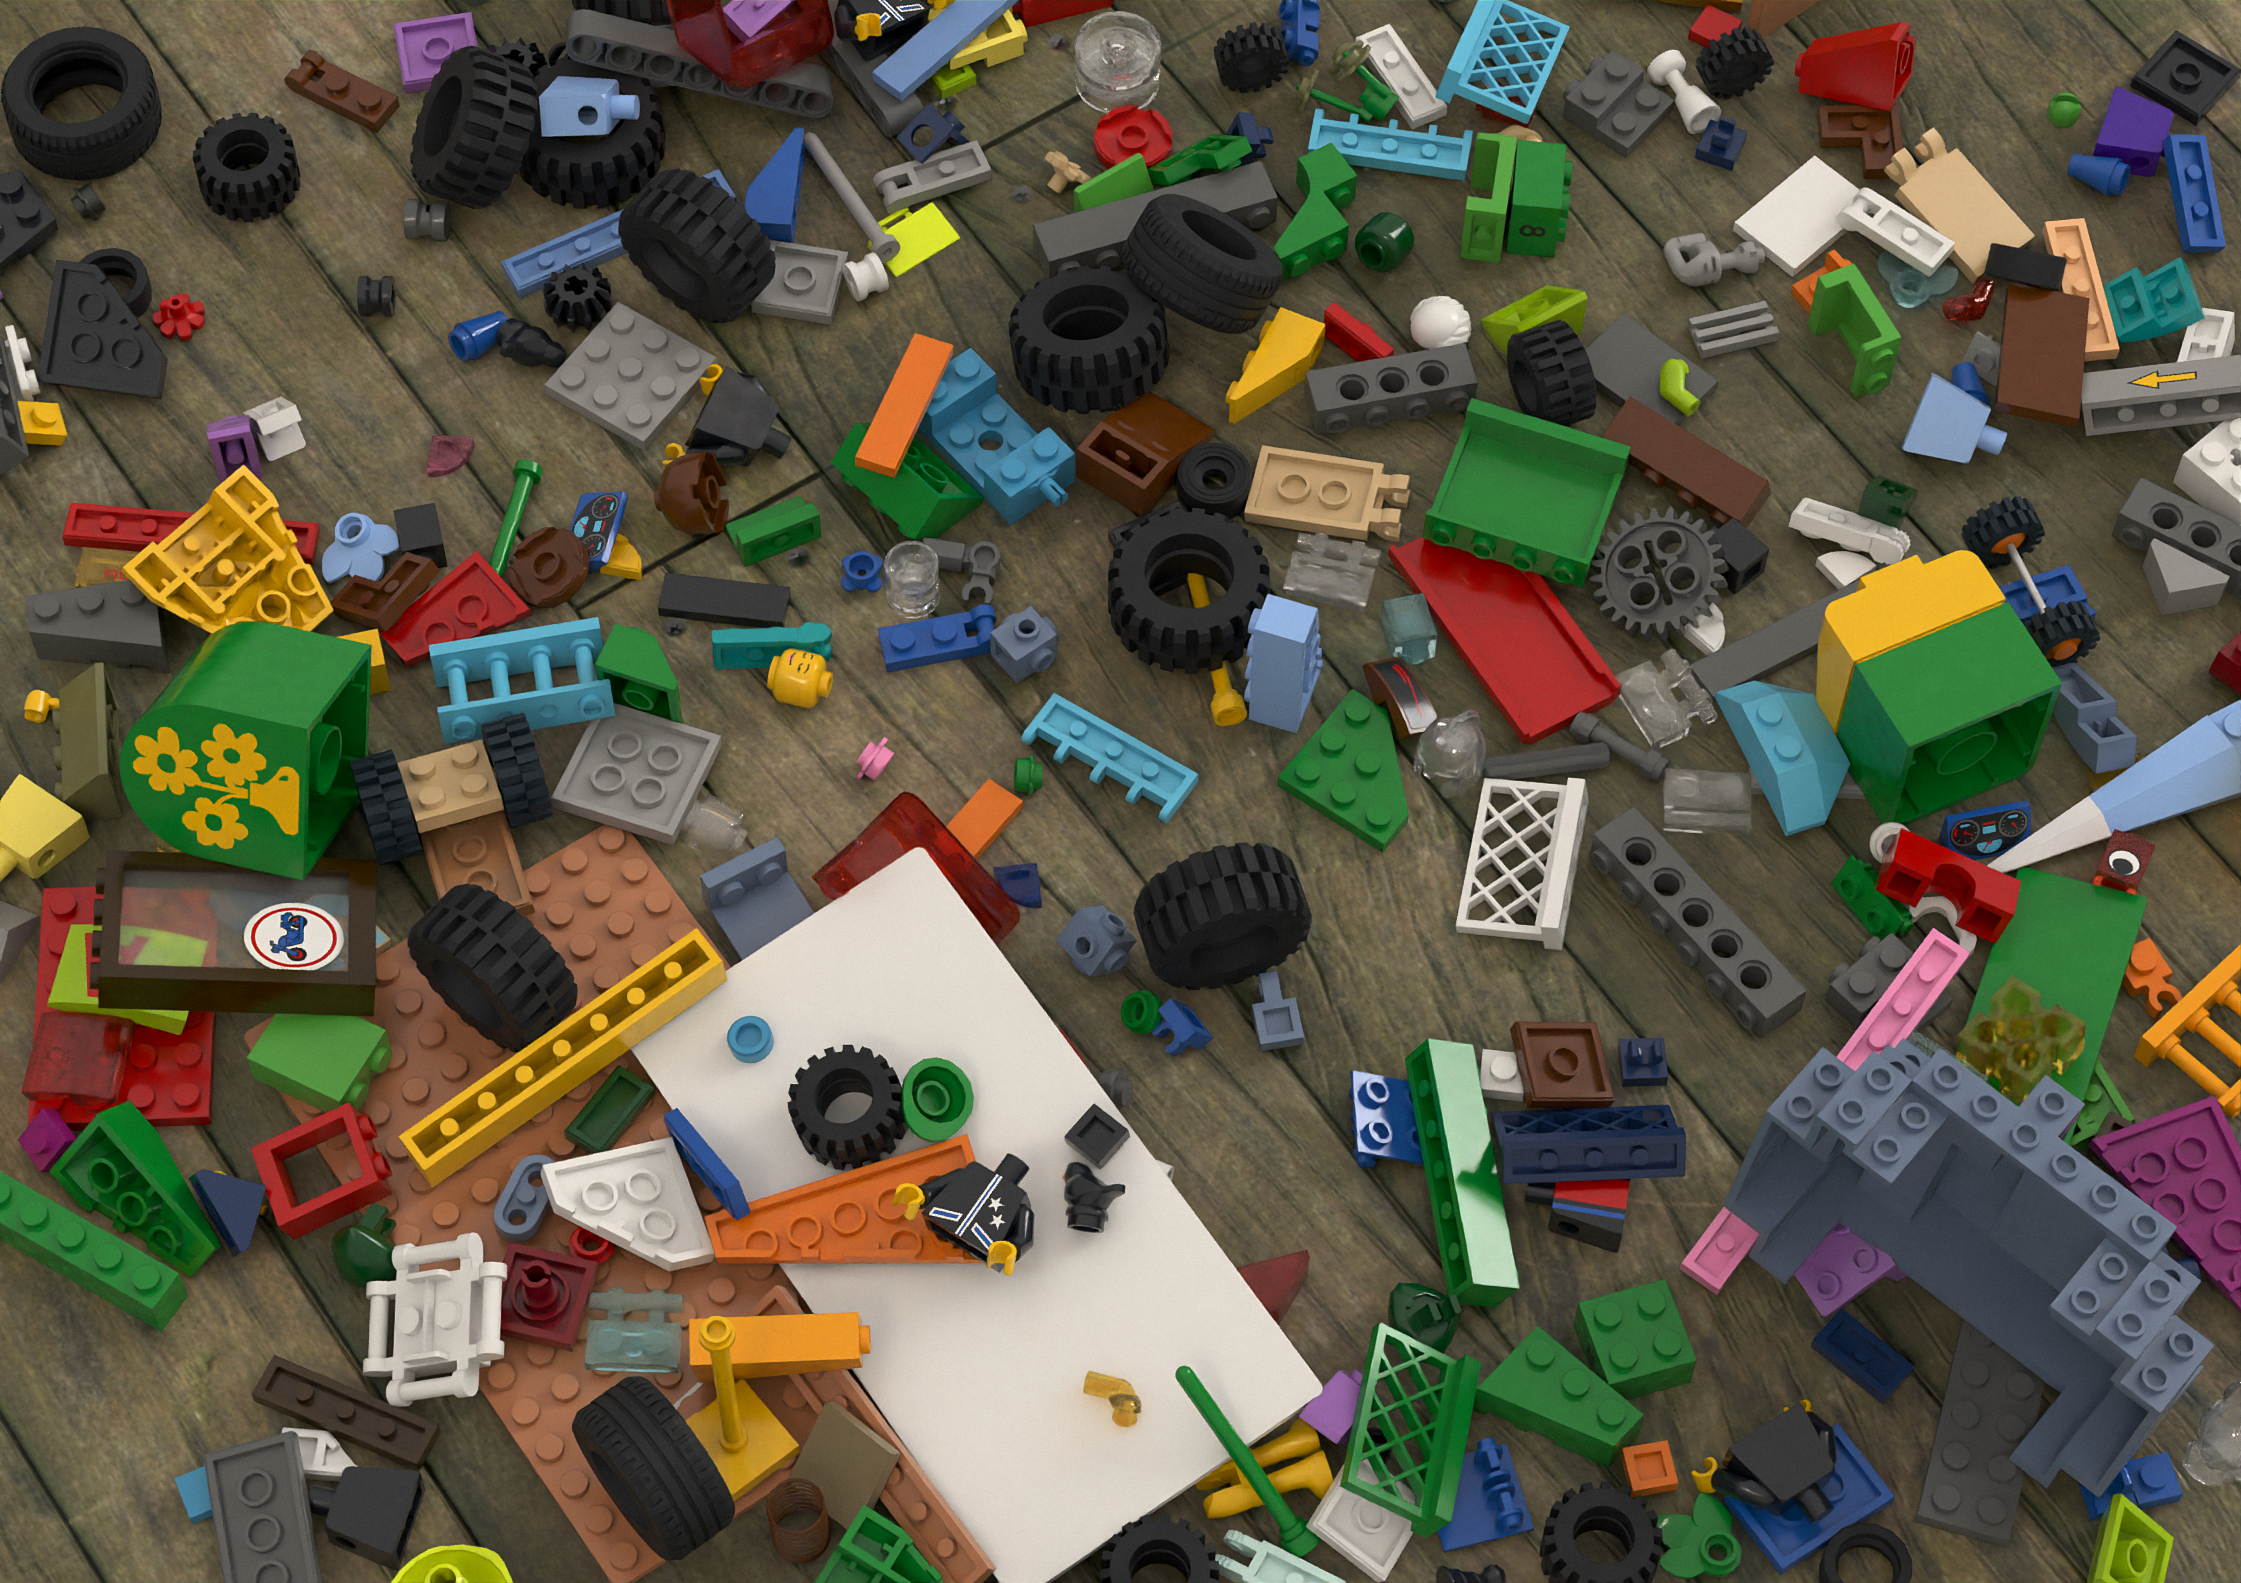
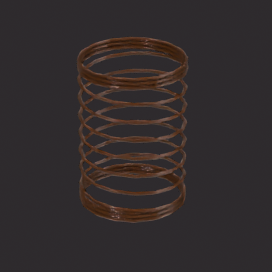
M802 1478L787 1479L778 1483L770 1492L766 1501L770 1532L777 1553L785 1560L796 1564L809 1563L818 1559L827 1550L830 1542V1526L825 1498L820 1488L813 1482ZM790 1483H804V1484H807V1485H811V1486H812V1487H809V1486H806V1485H803V1484L790 1485V1486H788V1487H785V1488L781 1489V1490L773 1497V1495H774L780 1488H782V1487H784V1486H786V1485H788V1484H790ZM801 1486H802V1487H805V1488H808V1489L813 1490V1491H810V1490H807V1489H804V1488H798V1489H790V1490H788V1491H786V1492L780 1494L782 1491H784V1490H786V1489H788V1488H790V1487H801ZM800 1490H803V1491H806V1492H809V1493H812V1494H813V1495H811V1494H808V1493H805V1492L791 1493V1494H789V1495H787V1496H785V1497H782V1498L779 1500V1498H780L781 1496H783V1495H785V1494H787V1493H789V1492H791V1491H800ZM804 1494V1495L813 1497V1498H809V1497H806V1496L791 1497V1498H789V1499L783 1501V1502L775 1509V1507H776L783 1499H785V1498H787V1497H790V1496H792V1495ZM799 1498H805V1499L814 1501V1502H810V1501H807V1500H796V1501H792V1502H790V1503H788V1504H786V1505H783L784 1503H786V1502H788V1501H790V1500H792V1499H799ZM806 1502V1503L815 1505V1506H812V1505H808V1504H795V1505H792V1506H790V1507L784 1509V1510L781 1512V1510H782L784 1507H786V1506H788V1505H791V1504H793V1503ZM797 1511H808L819 1516V1519L812 1526L802 1531H789L778 1526L785 1516ZM821 1530V1532H820L814 1539H811V1540H809V1541H807V1542H804V1543H792V1542H789V1541H805V1540H807V1539H809V1538L814 1537V1536ZM811 1533H814L813 1535H811V1536H809V1537H806V1538H804V1539H790V1538H788V1537H791V1538H793V1537H804V1536H807V1535H809V1534H811ZM823 1537V1539H822L816 1546H814V1547H812V1548H809V1549H807V1550L794 1551V1550L789 1549V1548H792V1549H805V1548H808V1547H810V1546H812V1545H815V1544ZM816 1540L814 1543L803 1547H793L783 1543L785 1542L791 1545H805ZM824 1545V1547H823L817 1554L812 1555V1556H810V1557H808V1558H794V1557L789 1556V1555H792V1556H795V1557L808 1556V1555H811V1554L817 1552V1551ZM817 1548L816 1550H814V1551H812V1552H810V1553H807V1554H793V1553L808 1552V1551H810V1550H813V1549Z

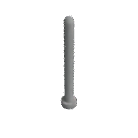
M811 132L804 135L805 147L872 242L871 253H876L881 262L892 260L900 251L899 242L893 235L884 233L818 136Z

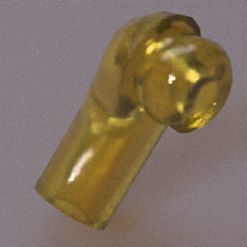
M1088 1371L1083 1393L1108 1399L1111 1406L1115 1409L1112 1414V1420L1115 1424L1123 1427L1135 1425L1138 1418L1137 1413L1141 1412L1142 1403L1131 1384L1125 1379Z

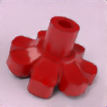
M180 293L177 296L162 300L159 303L160 311L153 313L154 326L160 328V334L166 338H172L177 332L181 341L190 340L193 337L191 328L200 330L205 324L203 304L200 301L191 303L190 297L186 293Z

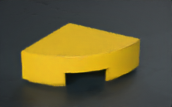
M617 533L608 564L600 568V573L642 580L643 570L639 553L625 536Z

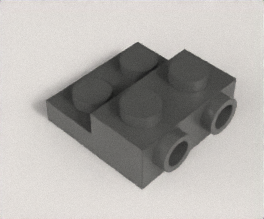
M1612 50L1605 58L1598 55L1592 60L1587 69V77L1582 82L1574 79L1567 86L1563 94V99L1565 100L1563 118L1627 158L1672 112L1675 100L1644 81V69Z
M1892 933L1883 940L1877 936L1872 937L1861 948L1858 954L1861 958L1856 963L1850 966L1847 962H1843L1831 973L1828 978V982L1831 984L1825 1001L1857 1030L1914 953ZM1945 992L1941 994L1907 1041L1910 1042L1950 1008L1953 999Z

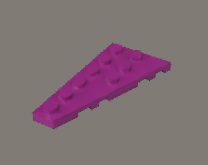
M2211 1096L2092 1139L2088 1144L2089 1147L2129 1191L2177 1226L2171 1237L2189 1257L2193 1256L2199 1268L2241 1313V1149L2216 1096Z

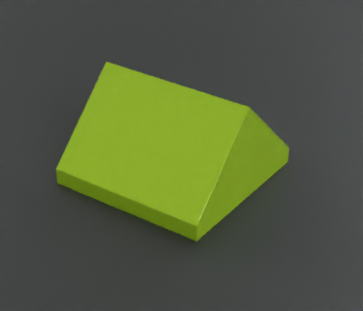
M1546 285L1481 319L1480 322L1485 331L1507 356V344L1512 335L1556 320L1565 321L1577 335L1581 333L1584 324L1587 295L1583 290Z
M2113 1494L2101 1518L2086 1583H2164L2174 1537L2123 1494Z

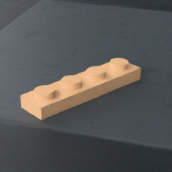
M2085 219L2045 222L2042 233L2048 254L2067 259L2061 288L2058 292L2090 298L2084 361L2116 359L2120 348Z

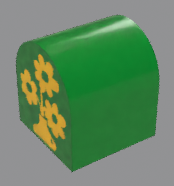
M256 621L231 624L211 634L134 724L124 740L120 754V776L125 794L136 814L153 833L180 851L208 860L303 881L360 803L349 761L368 756L372 645Z

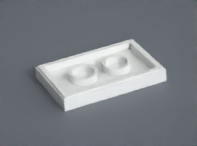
M1813 156L1735 221L1733 231L1744 240L1753 241L1756 248L1762 247L1767 258L1794 277L1848 231L1839 224L1837 215L1845 206L1854 203L1853 198L1860 190L1818 157Z

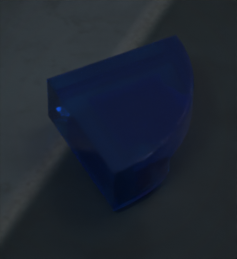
M1037 863L993 867L996 885L1006 898L1024 907L1042 908Z

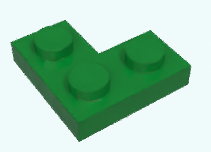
M1211 134L1147 170L1153 184L1172 186L1190 181L1192 179L1190 174L1201 168L1202 170L1219 169V172L1231 170L1242 163L1240 158L1252 152V149L1245 136Z

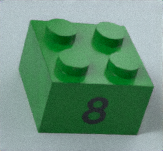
M1518 140L1511 189L1507 254L1554 258L1556 243L1565 241L1566 222L1570 205L1569 186L1571 184L1573 161H1565L1566 144Z
M1666 1279L1578 1302L1573 1326L1589 1369L1626 1400L1691 1383L1697 1360Z

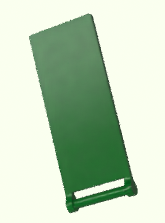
M2021 867L2018 869L2015 878L2021 881L2015 914L1996 944L1993 943L1954 1059L2018 1107L2045 1075L2084 1103L2147 907V898ZM2079 1116L2077 1117L2076 1121L2074 1122L2073 1126L2071 1127L2070 1131L2064 1139V1142L2067 1143L2069 1146Z

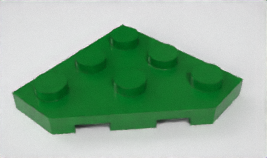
M1351 689L1278 776L1277 786L1383 853L1408 823L1409 813L1388 712L1383 707L1375 705V702L1359 692Z

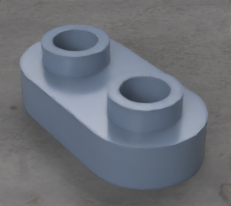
M539 1154L530 1155L522 1159L515 1167L493 1213L496 1229L503 1238L513 1242H521L531 1238L539 1230L551 1203L544 1184L540 1187H533L530 1184L535 1179H542L540 1175L542 1166L554 1163L551 1158ZM516 1217H524L526 1219L521 1225L511 1224V1221Z

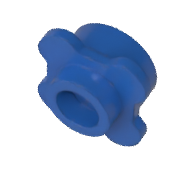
M859 551L843 558L842 567L845 569V576L841 579V587L845 591L852 592L855 589H867L869 592H876L881 589L882 580L879 578V570L883 568V560L879 556ZM865 572L866 574L864 576H860L858 573Z

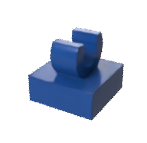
M1170 998L1158 1009L1166 1021L1159 1022L1155 1030L1152 1031L1153 1035L1162 1039L1169 1032L1173 1031L1174 1033L1173 1042L1165 1048L1167 1054L1173 1056L1180 1055L1185 1051L1187 1045L1202 1049L1213 1039V1036L1188 1004Z

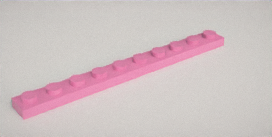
M1933 928L1837 1055V1058L1856 1071L1873 1051L1880 1055L1888 1044L1895 1048L1903 1038L1908 1040L1967 961L1970 952ZM1723 1207L1683 1260L1679 1269L1718 1295L1753 1248L1759 1233Z

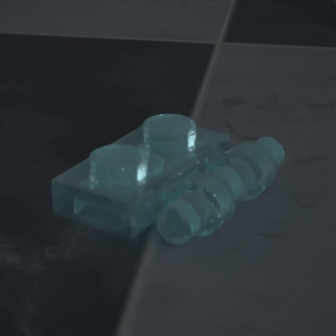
M610 1287L609 1292L591 1291L590 1309L608 1310L607 1320L588 1321L584 1362L586 1370L679 1373L682 1326L681 1323H666L665 1312L683 1313L684 1294H666L665 1289H651L650 1293L625 1292L624 1288ZM624 1311L649 1312V1322L623 1321Z

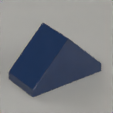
M205 1169L188 1178L233 1257L249 1249L266 1186Z

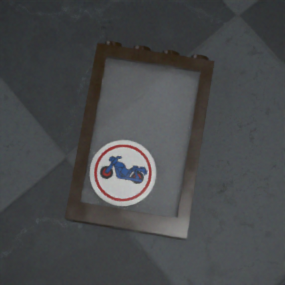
M107 850L106 868H97L96 894L104 895V899H95L94 926H102V931L93 930L92 957L100 958V963L91 962L90 990H99L98 1008L373 1017L376 987V860L319 858L302 881L208 860L188 853Z

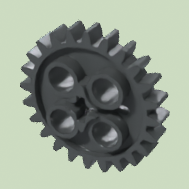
M1654 507L1651 509L1650 519L1646 520L1643 519L1639 512H1635V524L1632 526L1624 520L1619 521L1623 532L1618 535L1608 531L1606 534L1612 544L1610 546L1598 545L1597 550L1604 559L1594 560L1591 563L1595 572L1599 573L1590 577V581L1594 588L1598 589L1593 593V596L1598 604H1602L1600 609L1606 618L1612 616L1611 621L1616 629L1625 625V630L1630 637H1633L1641 628V633L1646 641L1651 639L1654 631H1658L1662 640L1667 641L1669 629L1673 628L1682 637L1684 636L1683 624L1687 622L1694 628H1699L1696 616L1701 613L1711 617L1713 614L1707 604L1709 602H1722L1715 588H1725L1728 585L1724 576L1720 575L1729 570L1726 561L1720 559L1726 553L1721 544H1716L1718 538L1713 530L1706 532L1707 526L1702 519L1693 523V518L1688 511H1685L1678 520L1673 507H1669L1665 517H1660ZM1647 543L1653 544L1656 558L1662 567L1663 577L1673 599V603L1669 606L1666 605L1662 589L1656 580L1657 575L1646 550ZM1681 543L1680 548L1674 553H1664L1670 544ZM1635 558L1641 559L1640 564L1635 568L1625 569L1628 561ZM1694 579L1691 587L1685 590L1677 589V586L1683 580ZM1644 595H1654L1653 600L1647 605H1637L1640 598Z

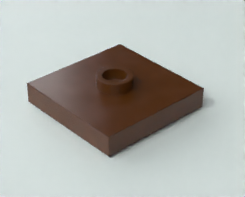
M1515 1021L1511 1026L1510 1033L1527 1108H1599L1612 1105L1615 1099L1596 1022Z

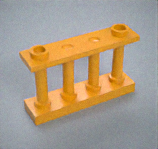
M2241 944L2142 1035L2133 1056L2146 1068L2158 1057L2162 1060L2168 1058L2210 1095H2215L2224 1115H2228L2232 1119L2241 1112V1079L2230 1088L2180 1046L2181 1040L2179 1037L2187 1030L2191 1033L2197 1031L2241 1068V1045L2209 1019L2210 1013L2208 1012L2216 1003L2220 1006L2226 1004L2241 1017V994L2237 991L2239 986L2236 985L2241 980Z

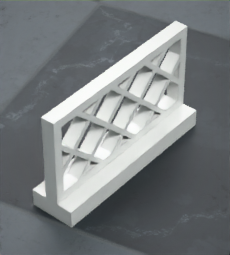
M1484 778L1456 921L1457 933L1543 941L1544 949L1562 950L1589 803L1585 779L1568 778L1567 785ZM1492 793L1511 794L1517 802L1501 813H1498L1491 805ZM1542 797L1558 799L1557 808L1543 817L1531 806ZM1522 810H1525L1535 822L1516 834L1506 821ZM1488 814L1492 817L1489 821H1487ZM1554 822L1552 830L1549 825ZM1500 826L1510 839L1491 850L1483 841L1484 836ZM1542 830L1551 840L1550 845L1534 854L1524 841ZM1515 847H1518L1528 859L1509 871L1499 858ZM1481 851H1482L1485 855L1480 858ZM1547 859V863H1546V867H1545L1542 862ZM1493 863L1503 876L1487 887H1484L1476 878L1477 872ZM1536 867L1544 877L1543 882L1527 891L1517 878ZM1508 884H1511L1521 897L1502 908L1492 895ZM1474 888L1478 891L1475 895H1473ZM1540 896V900H1539V904H1538V903L1535 901V899ZM1484 900L1496 912L1485 921L1468 920L1470 910ZM1527 904L1537 914L1535 926L1516 924L1510 916Z

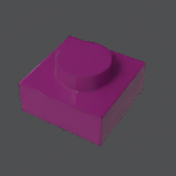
M42 1108L18 1138V1141L39 1171L49 1172L77 1138L55 1108Z

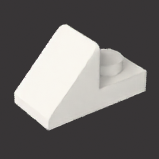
M283 397L276 398L243 412L244 416H250L254 436L269 461L276 460L306 446L297 423L302 420L297 407Z

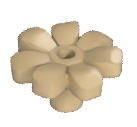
M1049 151L1044 158L1052 164L1056 172L1047 185L1059 194L1068 182H1080L1083 184L1091 180V177L1079 170L1081 168L1079 165L1068 161V158L1061 152L1055 151L1054 153Z

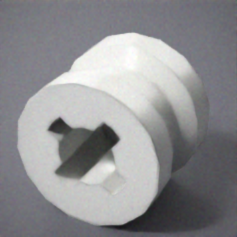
M872 252L865 255L863 261L858 263L850 261L842 265L846 284L856 301L859 302L866 299L868 294L873 291L881 293L889 289L886 271L876 253Z

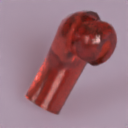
M1979 279L1975 284L1972 294L1948 298L1943 304L1944 316L1948 320L1956 319L1959 322L1981 319L1985 315L1996 288L1994 283L1987 279Z

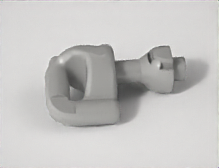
M1703 233L1672 238L1666 242L1663 248L1664 257L1673 274L1681 282L1694 287L1719 282L1722 270L1735 268L1742 273H1756L1759 264L1765 261L1763 248H1756L1753 241L1742 242L1732 252L1720 254L1711 241H1706ZM1682 252L1689 254L1690 261L1688 263L1685 262L1681 254Z

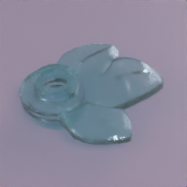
M1882 251L1877 264L1879 276L1890 286L1889 294L1891 299L1897 305L1908 309L1923 306L1930 297L1948 294L1956 285L1959 275L1958 268L1942 266L1929 278L1888 251Z

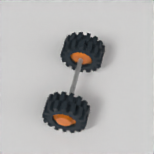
M2015 496L2012 500L2009 497L2002 498L2000 504H1997L1996 501L1989 503L1990 508L1986 510L1981 508L1976 511L1978 516H1970L1967 520L1968 524L1962 527L1963 533L1961 535L1968 550L1979 557L1985 568L1988 566L1991 569L1997 568L2000 563L2006 566L2010 564V560H2013L2040 612V615L2036 612L2030 616L2032 621H2024L2023 625L2051 667L2067 663H2077L2078 657L2085 658L2090 654L2088 649H2095L2097 646L2096 641L2100 640L2099 631L2083 603L2069 601L2065 605L2064 602H2059L2056 608L2052 609L2051 606L2046 607L2022 561V558H2024L2022 554L2024 552L2031 553L2035 549L2033 545L2040 544L2042 541L2041 537L2045 536L2044 527L2031 502L2027 498L2022 499L2021 496Z

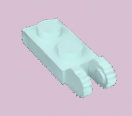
M1228 1530L1223 1540L1230 1549L1239 1552L1247 1558H1253L1249 1567L1218 1554L1215 1556V1561H1219V1574L1237 1583H1346V1581L1265 1540L1261 1543L1237 1530Z

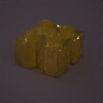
M2012 975L1990 999L1989 1017L1979 1011L1957 1035L1956 1060L1985 1082L1992 1075L2000 1080V1092L2021 1105L2045 1075L2052 1078V1070L2062 1075L2083 1052L2086 1022L2058 1004H2055L2050 1011L2041 1006V993Z

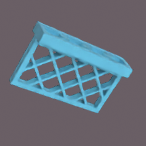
M1478 0L1447 66L1435 98L1450 104L1453 95L1457 94L1528 124L1570 26L1509 0ZM1500 13L1514 18L1517 22L1507 24ZM1543 30L1557 37L1543 39L1538 31ZM1525 33L1530 41L1519 42L1514 34ZM1502 36L1507 44L1497 46L1491 37ZM1538 51L1544 60L1533 61L1528 53ZM1516 55L1520 63L1510 65L1504 56ZM1492 58L1497 67L1486 68L1481 59ZM1529 74L1534 82L1523 84L1518 75ZM1505 77L1510 86L1500 87L1494 78ZM1482 80L1487 89L1482 90L1467 82ZM1519 96L1526 108L1510 102L1507 97Z

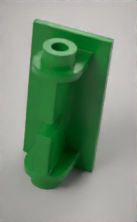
M1853 855L1849 856L1831 882V885L1870 934L1883 940L1890 933L1895 935L1898 932L1902 936L1911 931L1914 923L1911 921L1913 915L1910 911H1906L1898 900L1886 897L1885 894L1875 890L1878 875L1873 870L1871 863H1864L1862 859L1856 860Z

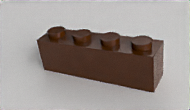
M1632 397L1627 399L1602 435V438L1631 446L1627 465L1630 464L1642 471L1640 476L1646 482L1659 489L1664 485L1676 492L1675 498L1680 503L1693 510L1699 506L1710 513V520L1720 527L1734 517L1747 529L1771 494L1768 480Z

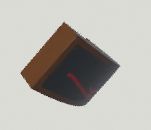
M1399 657L1362 665L1375 705L1387 703L1400 740L1431 734L1441 728L1436 712L1423 687Z

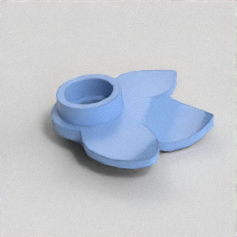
M358 513L344 515L335 526V541L323 554L322 572L325 580L328 583H333L350 574L351 577L358 575L379 582L385 569L384 556L393 554L400 549L397 533L388 525L374 524L366 515Z

